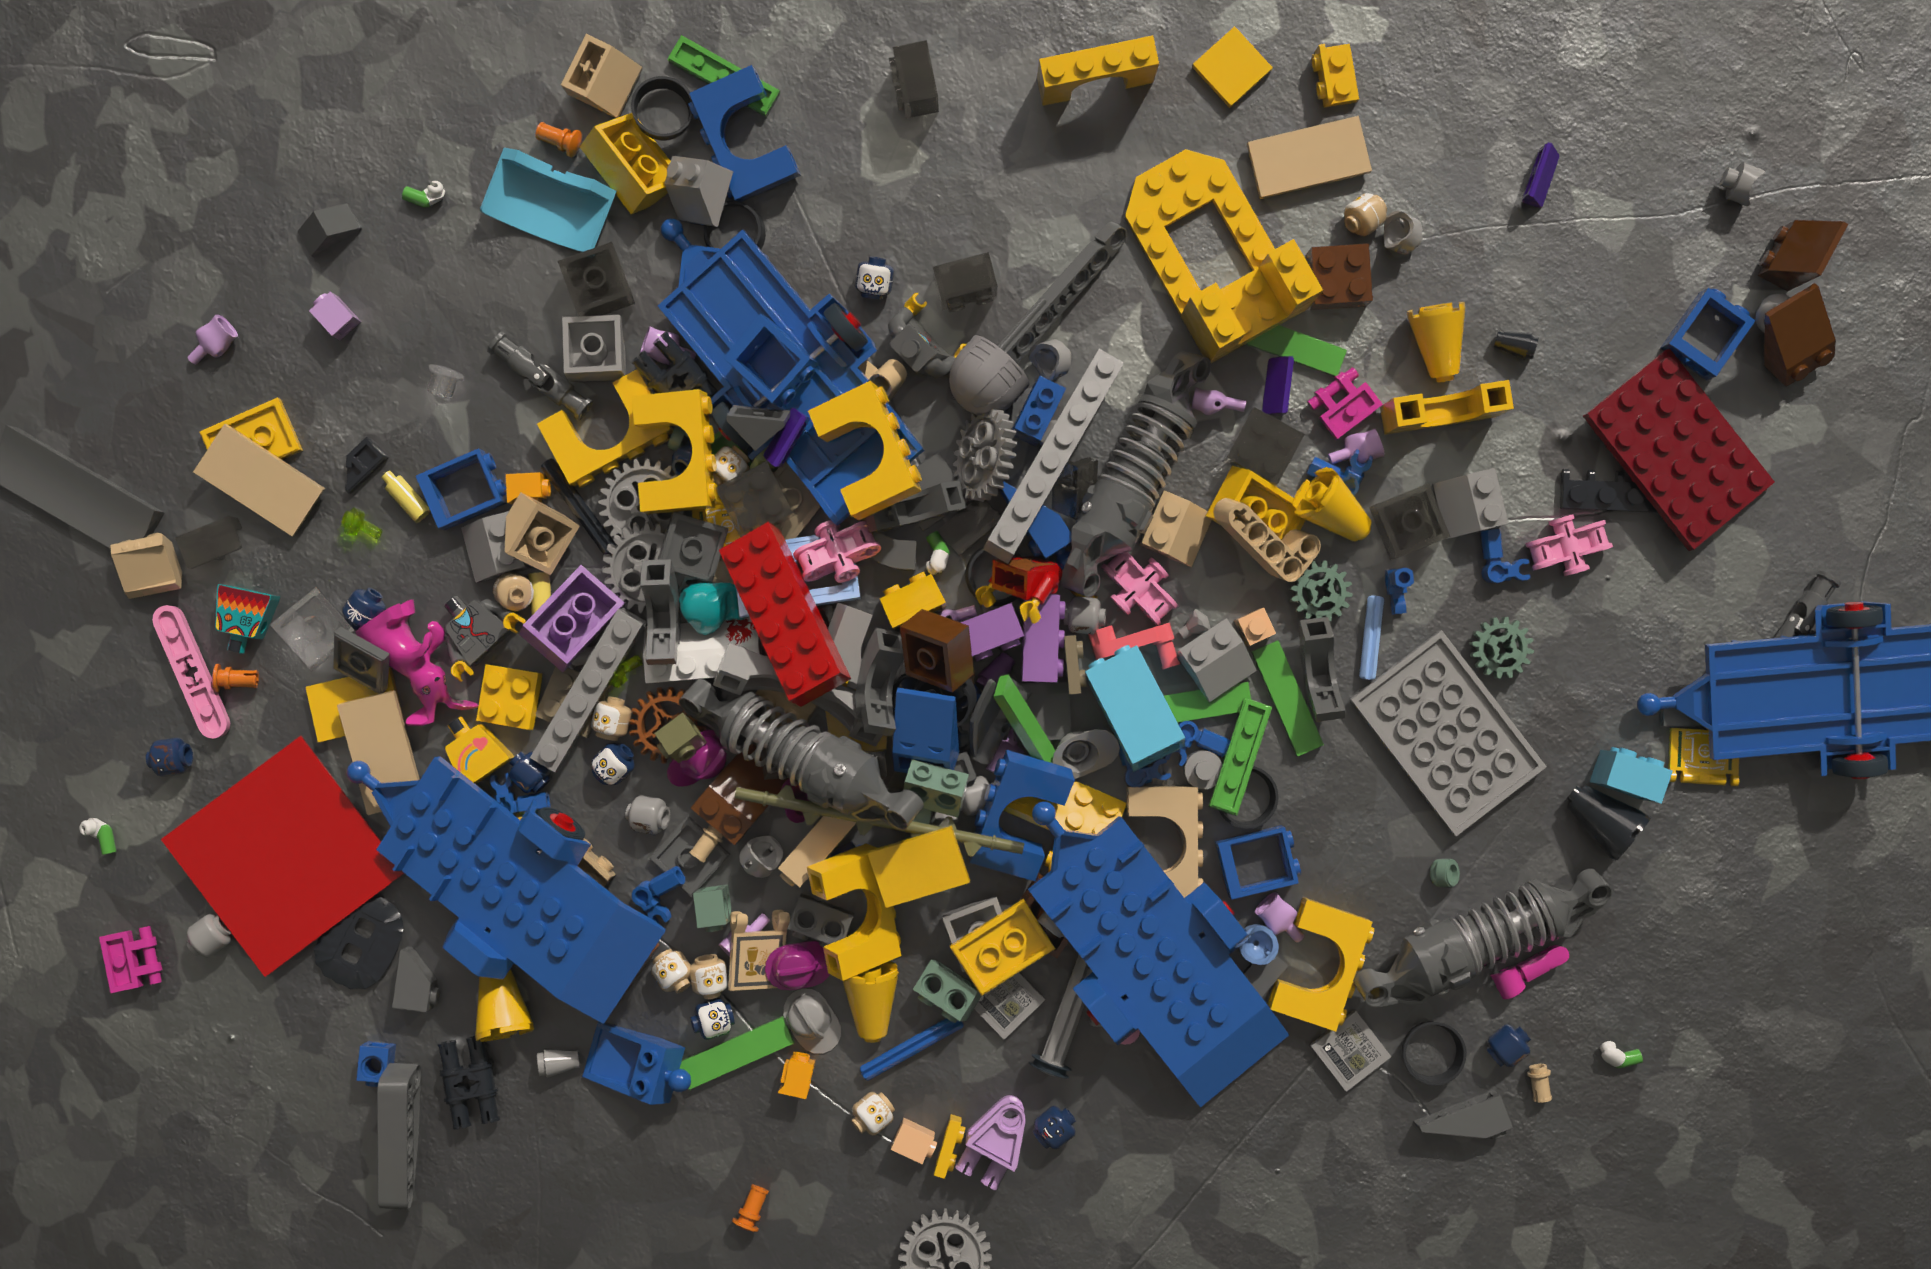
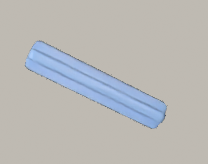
M1371 595L1367 598L1359 673L1361 679L1374 680L1376 678L1384 598L1381 596Z

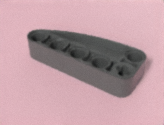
M390 1062L379 1079L377 1090L379 1208L409 1210L412 1206L420 1126V1064Z

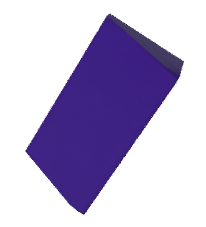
M1548 142L1539 149L1522 198L1523 203L1537 208L1543 207L1559 160V153L1552 143Z
M1293 356L1273 357L1268 360L1262 414L1282 417L1288 412L1294 364Z
M795 408L789 410L790 418L785 426L775 434L763 455L775 467H782L810 421V417Z

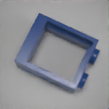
M1707 288L1698 293L1660 348L1662 350L1671 349L1682 364L1707 381L1718 375L1756 320L1751 318L1748 310L1742 306H1734L1727 301L1725 294L1721 291ZM1706 303L1738 325V328L1714 361L1682 339Z
M763 314L757 317L723 357L771 403L779 407L793 400L796 395L795 390L802 382L805 383L812 378L815 373V367L819 364L771 319ZM771 334L800 359L774 391L768 388L745 366Z
M1039 376L1012 430L1016 431L1014 437L1035 447L1041 441L1066 388Z
M478 448L416 475V479L438 529L447 530L507 504L505 495H507L506 487L501 479L497 480L493 470L497 467L490 453L486 454L485 451ZM479 462L494 498L451 517L436 480Z
M1280 825L1215 841L1227 894L1231 900L1299 883L1297 876L1301 875L1300 865L1297 858L1293 859L1290 849L1294 847L1291 831H1286L1284 826ZM1276 836L1286 876L1240 886L1231 846Z

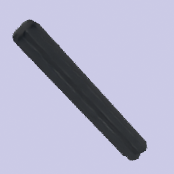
M552 458L545 461L541 465L543 472L603 555L611 554L607 550V545H616L575 487L569 484L557 462Z

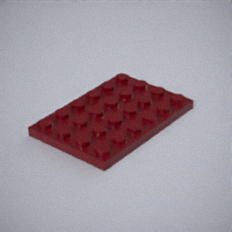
M1671 349L1661 352L1583 415V418L1688 551L1697 548L1775 483Z

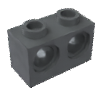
M801 893L787 929L793 931L792 935L806 941L811 937L819 940V945L824 947L847 936L855 913ZM804 911L811 912L815 918L814 924L810 926L803 925L799 920L800 913ZM830 921L838 922L842 928L841 933L836 936L830 935L826 930V924Z

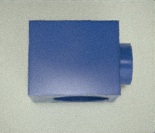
M371 1041L362 1044L359 1049L356 1081H366V1086L378 1087L382 1073L390 1062L394 1063L396 1044ZM372 1058L380 1061L382 1065L380 1072L375 1071L371 1067Z

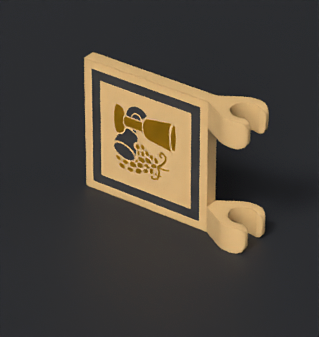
M774 910L772 912L774 931L745 932L748 924V916L746 914H742L740 911L731 912L730 926L732 934L728 990L777 988L768 980L765 966L770 953L776 948L786 945L787 928L790 923V914L783 910Z

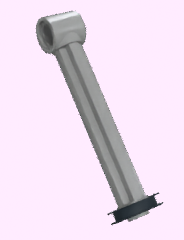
M1080 955L1077 958L1042 1056L1031 1054L1035 1059L1033 1062H1029L1030 1065L1043 1073L1066 1079L1069 1078L1066 1072L1072 1071V1069L1064 1065V1061L1085 1006L1072 988L1093 972Z

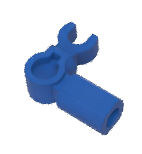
M1356 449L1350 459L1351 466H1348L1344 473L1340 471L1341 468L1315 456L1306 474L1316 478L1315 472L1325 467L1332 468L1338 473L1351 493L1356 495L1364 478L1363 472L1369 470L1372 466L1373 456L1370 455L1367 462L1360 463L1357 460L1360 450Z
M1501 529L1480 531L1483 559H1486V565L1483 566L1481 574L1486 582L1500 583L1510 581L1512 577L1518 581L1531 578L1530 575H1522L1519 572L1520 565L1528 564L1529 560L1518 559L1513 561L1512 564L1508 561L1501 562L1503 557Z
M1409 568L1385 570V586L1387 595L1391 597V614L1407 613L1404 593H1407V587L1414 583L1413 570Z
M1192 721L1178 723L1185 736V746L1174 751L1178 752L1181 757L1178 765L1183 766L1187 760L1185 751L1187 747H1191L1193 740L1196 741L1197 747L1220 757L1225 755L1230 739L1205 728L1200 731ZM1172 753L1165 756L1164 759L1169 760Z
M1120 747L1118 753L1122 766L1126 765L1127 768L1124 780L1130 787H1141L1152 783L1153 778L1167 780L1171 777L1170 773L1161 775L1158 772V766L1167 763V760L1162 758L1153 762L1152 766H1145L1133 772Z
M505 773L506 782L504 785L498 783L497 775L490 777V784L497 794L494 795L495 800L514 816L518 812L523 816L533 799L538 802L535 813H538L543 807L551 808L548 792L518 796L517 801H515L514 793H511V787L514 782L509 778L508 773Z
M675 866L652 878L651 881L641 882L633 890L632 900L636 905L641 906L643 911L647 912V917L653 919L658 924L660 923L656 915H660L664 922H667L671 918V913L669 909L661 906L659 897L685 883V876L681 869Z

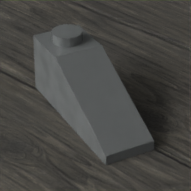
M1494 1090L1414 1121L1416 1127L1425 1133L1478 1138L1490 1137V1139L1500 1138L1506 1134V1130L1513 1128L1501 1095Z

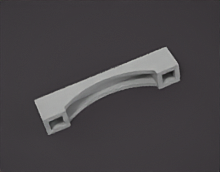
M625 608L617 609L530 756L531 759L553 772L561 769L597 702L634 646L647 621Z
M732 643L728 644L721 659L713 683L714 686L737 695H741L742 691L771 690L785 693L768 656L755 653L743 646H737ZM840 685L811 701V703L837 718L850 731L849 737L876 746L883 736L864 732L863 720L856 716V690L851 687Z

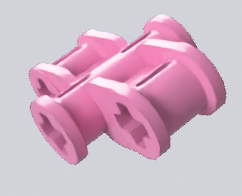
M1574 514L1548 521L1549 526H1553L1555 535L1525 543L1532 555L1534 562L1532 566L1533 571L1558 564L1559 562L1564 563V576L1590 569L1589 565L1585 564L1583 555L1613 547L1612 543L1608 542L1604 529L1605 520L1581 526L1577 529L1574 528L1572 521Z
M832 520L817 526L815 534L820 539L799 547L793 553L794 559L799 561L803 570L802 577L804 581H815L834 571L836 573L834 578L838 583L847 582L857 577L860 569L854 563L870 558L881 550L880 543L876 542L872 532L868 531L866 521L858 522L839 531L840 524L836 526Z
M1128 552L1117 554L1107 565L1103 564L1101 566L1102 570L1122 589L1117 595L1113 594L1110 598L1126 615H1129L1131 613L1130 609L1137 604L1154 624L1159 626L1161 624L1160 620L1172 608L1176 609L1178 607L1174 599L1157 584L1162 578L1166 579L1169 575L1153 558L1148 560L1149 564L1144 569ZM1124 561L1125 563L1116 571L1115 568ZM1152 572H1154V575H1153L1150 579H1148L1147 581H1145V579H1146ZM1131 592H1134V594L1127 601H1125V598ZM1164 602V605L1155 612V609Z

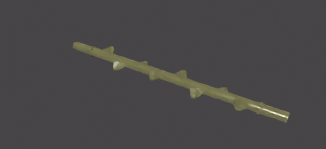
M785 785L778 795L770 794L769 791L760 792L736 787L734 799L760 803L763 806L770 805L801 811L807 825H812L820 815L856 822L859 834L863 836L873 826L909 832L912 838L952 826L957 842L964 843L967 855L971 857L981 847L991 848L992 851L997 849L1017 854H1023L1024 843L997 838L996 835L992 837L956 830L953 818L947 816L939 826L912 821L905 830L896 829L883 821H860L853 815H845L832 807L822 808L811 801L796 799L790 785Z

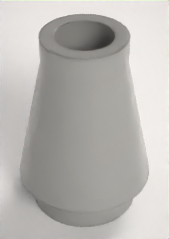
M544 1049V1052L537 1053L539 1076L549 1078L571 1069L580 1068L578 1051Z

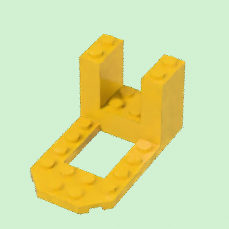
M1185 149L1136 177L1125 220L1202 355L1209 358L1211 363L1306 311L1323 291L1294 239L1276 249L1274 248L1225 160ZM1213 201L1252 272L1222 289L1219 288L1217 283H1214L1200 290L1165 227Z

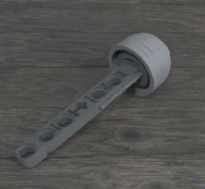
M1115 222L1107 223L1095 236V240L1090 242L998 346L982 336L975 335L957 355L950 370V389L960 406L973 414L983 415L989 413L993 408L1005 411L1018 400L1030 386L1028 377L1018 365L1019 361L1106 265L1109 257L1112 258L1122 247L1127 237V231L1124 227Z

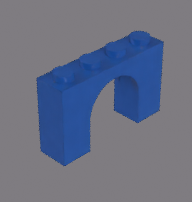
M752 65L689 93L692 102L688 103L695 119L700 118L704 127L700 129L702 138L706 145L711 144L715 155L711 156L713 163L733 171L727 192L729 198L734 197L736 201L743 202L801 176L791 150L786 145L755 159H742L734 156L726 144L725 128L729 118L740 108L767 97L759 75Z
M1006 750L1003 759L999 758L997 760L994 775H996L994 783L989 784L984 797L985 801H987L983 810L979 809L976 815L975 826L977 827L975 833L992 837L996 835L997 838L1024 843L1023 854L997 849L992 851L991 848L981 847L973 857L969 856L970 863L1035 881L1045 857L1042 844L1015 837L1005 832L999 825L1000 815L1009 803L1022 797H1036L1065 806L1075 779L1070 768Z

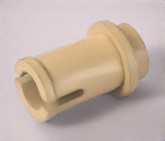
M711 825L707 829L704 827L703 831L705 832L689 852L703 863L717 843H722L723 841L721 839L723 835Z
M1546 1064L1530 1065L1527 1076L1531 1077L1533 1101H1538V1103L1551 1101L1552 1096L1548 1078L1551 1071L1547 1069Z

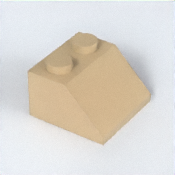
M1164 490L1159 496L1152 513L1153 519L1146 533L1143 534L1139 546L1192 567L1211 523V519L1206 517L1208 511L1191 501Z
M520 492L506 516L505 553L551 575L580 526L564 514Z

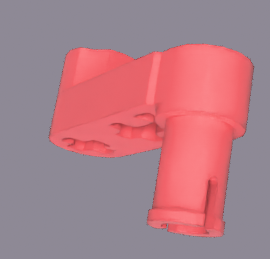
M1170 622L1116 639L1112 625L1096 630L1095 634H1088L1096 660L1115 655V651L1126 645L1132 648L1136 645L1140 647L1152 643L1157 647L1163 669L1180 664L1172 641L1175 638Z

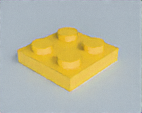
M485 664L476 721L533 730L543 673Z

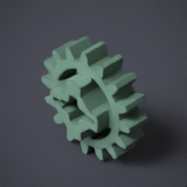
M1314 561L1309 566L1310 570L1306 569L1302 576L1295 581L1297 585L1289 587V590L1295 592L1296 595L1290 598V602H1298L1299 605L1295 611L1304 610V619H1309L1313 615L1314 618L1328 617L1329 621H1332V613L1340 617L1342 613L1339 608H1348L1350 606L1344 600L1353 596L1352 593L1346 592V587H1349L1352 583L1343 581L1347 573L1344 571L1338 574L1336 572L1337 564L1327 568V561H1322L1320 567H1318ZM1314 573H1324L1318 581L1308 578ZM1334 581H1336L1338 585L1339 594H1337L1334 590ZM1324 584L1323 591L1326 593V596L1319 597L1317 600L1318 592L1315 590V587H1321ZM1302 589L1307 592L1309 599L1307 603L1304 601ZM1326 602L1333 605V607L1326 611H1317L1322 603Z
M1497 617L1490 618L1491 625L1482 622L1480 626L1483 631H1474L1472 633L1477 638V641L1469 642L1470 646L1476 647V651L1472 652L1470 657H1478L1479 661L1476 662L1475 667L1480 668L1484 666V675H1490L1494 671V678L1501 679L1504 672L1506 678H1512V670L1516 673H1522L1523 669L1520 665L1530 664L1526 655L1534 653V650L1528 648L1527 644L1533 642V638H1525L1524 635L1528 632L1527 628L1518 629L1520 621L1514 620L1509 624V617H1502L1500 623ZM1496 629H1505L1497 637L1490 635ZM1516 638H1517L1518 643H1519V650L1517 649V646H1516V642H1515V639H1516ZM1497 643H1504L1505 653H1499L1500 648L1497 646ZM1484 646H1485L1486 649H1487V653H1488L1487 658H1486L1485 653H1484ZM1505 659L1513 661L1508 666L1498 667Z

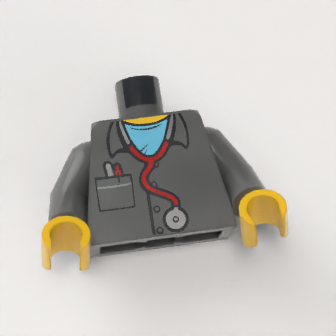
M914 293L888 324L889 333L893 337L889 344L916 373L929 377L932 376L937 379L942 378L950 373L955 358L966 344H961L955 354L949 356L913 318L927 305L926 301L922 305L917 303L915 297L918 293Z
M457 595L451 598L444 605L446 610L454 617L445 626L448 632L445 640L448 656L452 664L451 674L459 682L463 681L461 675L464 671L470 676L473 675L474 672L467 663L470 666H477L512 632L518 633L515 628L518 621L524 624L526 620L513 611L503 608L497 601L489 599L482 601L473 600L466 606Z

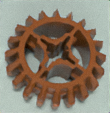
M658 687V697H655L654 693L648 691L646 693L649 700L648 703L642 698L637 700L638 704L643 707L642 710L638 708H632L631 710L633 714L639 717L638 719H630L629 724L637 725V730H631L629 734L630 736L639 734L640 739L635 740L633 744L634 746H639L642 743L645 745L640 752L642 755H646L651 750V761H655L659 754H661L662 764H666L668 761L657 745L651 741L656 737L654 733L665 724L664 717H667V720H673L683 712L694 722L699 731L707 730V727L704 725L698 726V721L690 717L685 711L671 715L661 706L660 703L663 701L679 704V699L686 692L684 689H680L677 696H674V687H668L667 695H665L662 687ZM653 708L656 724L647 732L646 718Z

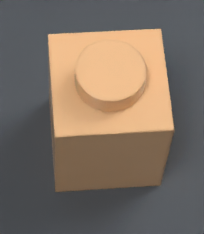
M1260 608L1234 620L1245 646H1251L1276 634L1265 608Z
M903 1118L892 1142L891 1150L923 1164L925 1157L931 1158L936 1148L937 1142L933 1141L935 1132Z

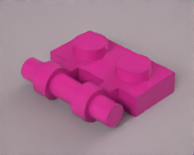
M1353 367L1345 373L1340 372L1334 377L1335 381L1325 388H1319L1314 392L1315 396L1307 401V404L1313 411L1320 405L1327 409V412L1321 415L1319 419L1335 440L1383 405L1366 382L1356 389L1352 381L1359 377V374ZM1343 389L1348 396L1336 404L1331 397Z
M151 926L138 928L140 940L136 941L133 939L132 930L99 937L110 993L143 986L141 975L148 974L150 985L162 982L160 971L163 969L161 961L158 962L155 950L157 940L156 936H152ZM143 948L146 965L139 966L136 950Z

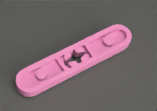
M161 606L153 614V625L198 729L207 738L223 737L230 729V719L219 693L213 689L212 677L185 615L176 606ZM188 664L198 669L194 673L195 680L193 677H187L185 674L189 670Z

